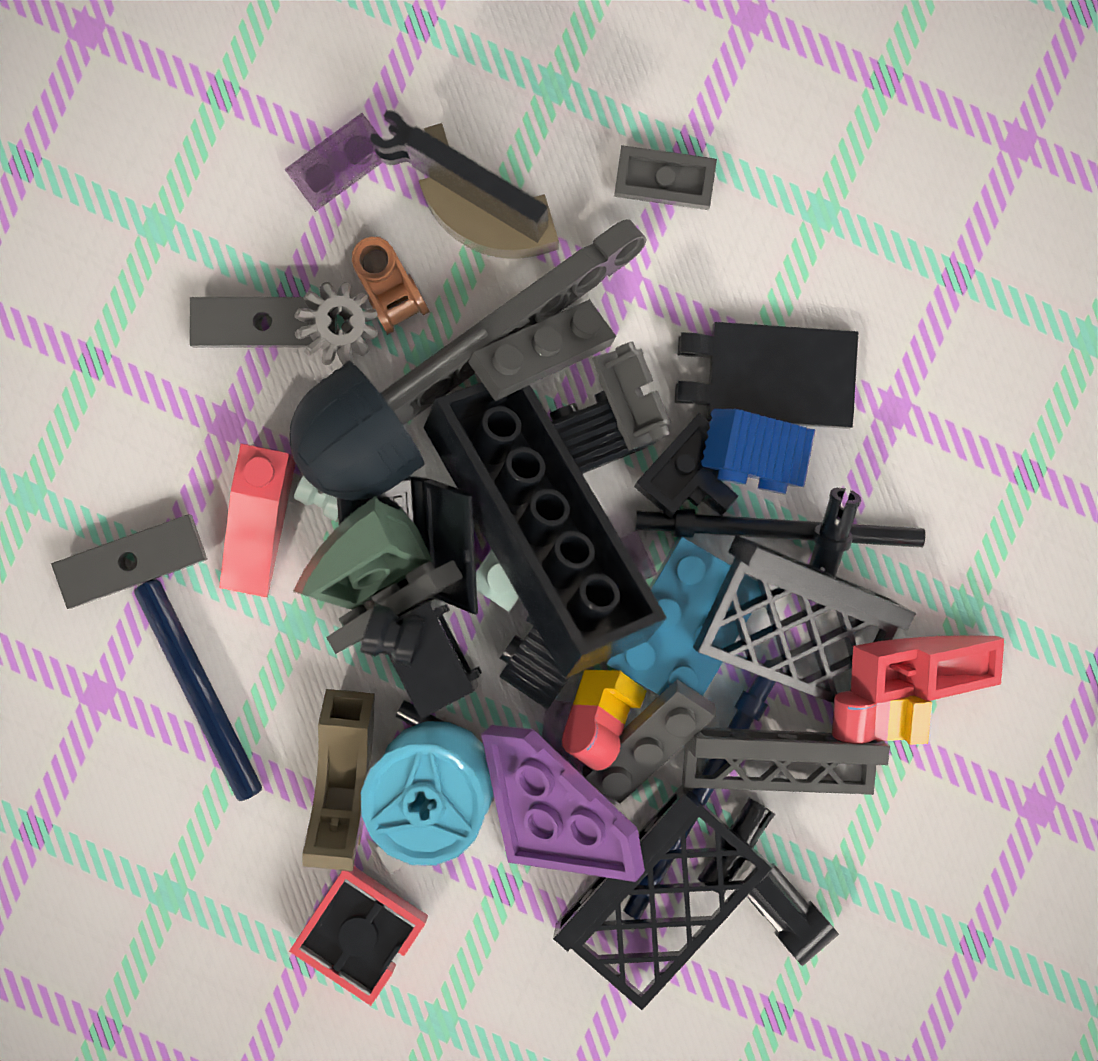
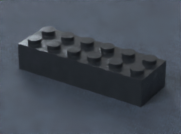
M481 382L436 398L423 428L456 487L472 494L473 517L564 678L566 679L647 642L667 619V616L532 387L528 385L495 401Z

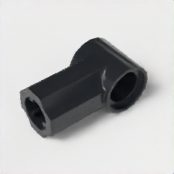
M772 863L770 872L747 896L761 915L765 916L776 929L774 931L775 935L802 966L839 935L811 901L807 903L774 863Z

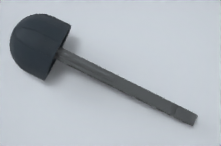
M626 219L618 222L595 238L593 244L577 251L381 393L354 363L347 361L344 366L333 371L327 378L322 379L320 383L314 386L302 398L292 417L289 435L290 447L294 461L302 475L319 491L344 500L373 498L397 486L401 481L425 465L421 453L403 425L430 407L436 398L448 394L475 374V371L468 363L472 353L560 313L596 287L607 275L611 276L633 260L645 246L646 237L631 220Z

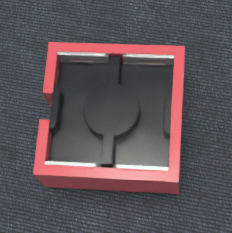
M354 866L353 871L342 870L289 952L371 1006L394 972L396 964L392 960L397 953L405 956L426 924L428 915Z

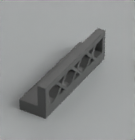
M704 727L685 744L682 785L685 788L874 795L876 765H888L890 746L884 741L877 742L876 740L863 744L846 743L834 738L832 733ZM697 758L726 759L727 761L713 775H695ZM744 760H765L775 763L760 777H748L738 766ZM791 762H815L821 764L807 779H795L786 769ZM839 763L862 764L861 781L841 780L833 769ZM735 770L740 776L727 775ZM781 771H782V773L787 777V778H774V777H776ZM829 774L834 780L821 779Z

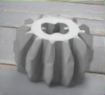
M325 282L320 286V296L309 291L303 299L310 309L298 308L294 314V317L299 321L308 323L307 326H303L295 331L296 338L304 339L309 336L311 337L313 342L305 349V353L308 356L313 355L319 348L324 349L322 354V364L330 365L333 362L336 352L343 365L347 361L353 362L352 351L360 356L366 355L369 352V347L363 339H374L378 335L377 329L365 324V322H369L378 316L377 310H362L360 305L368 298L365 292H361L354 299L349 298L351 285L347 282L340 285L337 296L330 282ZM339 314L345 322L341 326L342 330L340 329L334 334L329 330L328 326L332 321L331 318Z

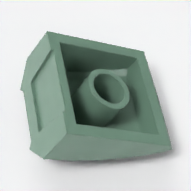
M375 496L344 520L318 548L302 572L293 592L353 610L371 600V597L382 590L404 580L408 573L427 562H433L418 528L403 509L397 510L380 502Z

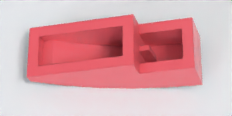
M975 635L929 636L854 645L851 692L875 704L913 695L923 700L931 701L1000 685L1004 638Z

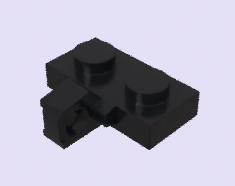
M700 413L693 418L634 486L670 518L687 499L696 507L703 501L722 516L738 498V495L717 479L719 470L702 466L701 461L705 457L703 451L706 448L705 441L708 439L707 432L710 429L709 421Z

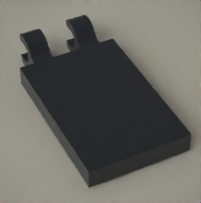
M386 110L383 116L385 121L390 124L388 130L394 137L386 140L374 133L370 136L371 143L376 148L375 152L380 161L387 165H397L404 162L411 163L413 168L533 241L539 242L548 227L547 205L419 127L415 126L413 128L408 125L398 113Z
M714 322L712 336L681 332V336H678L677 356L710 358L709 384L678 381V384H675L674 403L708 405L707 420L712 419L711 412L714 409H738L799 426L853 428L859 331Z

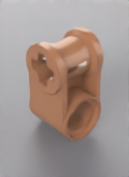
M371 236L362 239L356 244L352 252L353 267L369 295L368 300L372 308L377 310V317L387 335L394 332L395 325L419 312L422 315L430 312L410 274L407 275L388 241L380 237ZM373 250H381L388 255L386 268L376 274L365 271L362 266L365 255Z

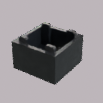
M436 600L428 601L400 616V619H404L409 615L426 619L411 666L406 667L394 663L391 657L392 654L388 653L421 719L475 692L479 685L476 679L482 673L480 666L471 670L443 616L444 613L450 611L449 606L445 604L439 607Z

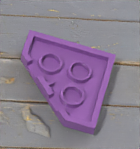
M491 725L481 734L508 863L633 882L640 878L645 869L637 827L534 729Z

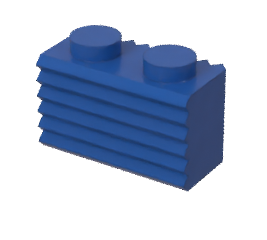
M714 409L711 412L712 419L709 422L708 439L705 441L706 448L703 451L705 457L701 463L703 467L719 470L718 480L746 485L747 478L749 477L759 480L757 489L778 494H786L788 486L805 487L815 429L738 409Z

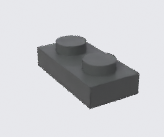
M621 145L614 197L709 210L717 159Z

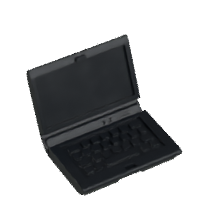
M409 476L397 486L376 496L380 502L397 510L403 509L418 528L433 560L432 564L435 569L454 560L463 578L433 597L471 614H478L472 494L433 479ZM337 498L339 525L354 511L373 498L364 500ZM406 578L397 583L400 589L409 585Z

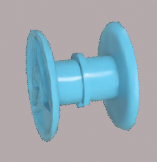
M425 721L404 729L387 745L383 757L369 770L361 790V816L370 837L389 856L410 865L436 866L459 857L476 840L485 819L484 816L487 814L494 798L483 743L471 731L450 722Z

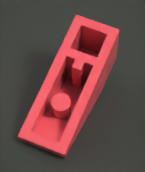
M240 444L230 492L219 588L268 597L296 466L292 454Z

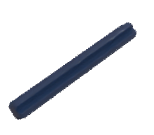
M150 580L139 585L134 590V594L238 801H245L257 795L262 790V785L160 581Z

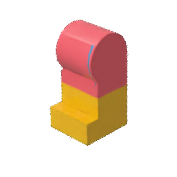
M584 670L563 732L562 744L565 751L593 770L599 771L609 767L619 754L621 746L619 736L622 734L630 709L641 708L647 690L620 670Z
M851 691L840 692L834 698L832 735L837 740L853 744L869 743L874 740L877 742L905 740L910 745L928 744L932 702L913 695L875 704Z

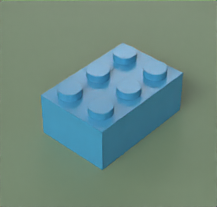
M678 537L649 585L667 619L647 642L605 660L606 664L622 671L629 678L659 696L677 679L703 696L723 661L699 653L693 648V645L731 565L684 537ZM746 574L736 592L740 605L762 595L758 581ZM752 612L743 616L745 623L749 619ZM735 620L719 628L712 643L713 645L724 648L736 641L739 633Z

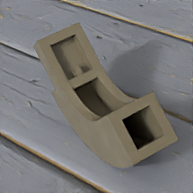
M442 123L423 128L425 132L449 146ZM430 177L418 180L425 201L435 219L448 234L466 247L485 255L508 259L529 258L558 250L559 240L545 194L534 197L548 206V227L537 243Z
M326 689L318 722L316 786L302 853L304 867L353 871L357 845H360L364 824L361 816V790L371 766L375 693Z

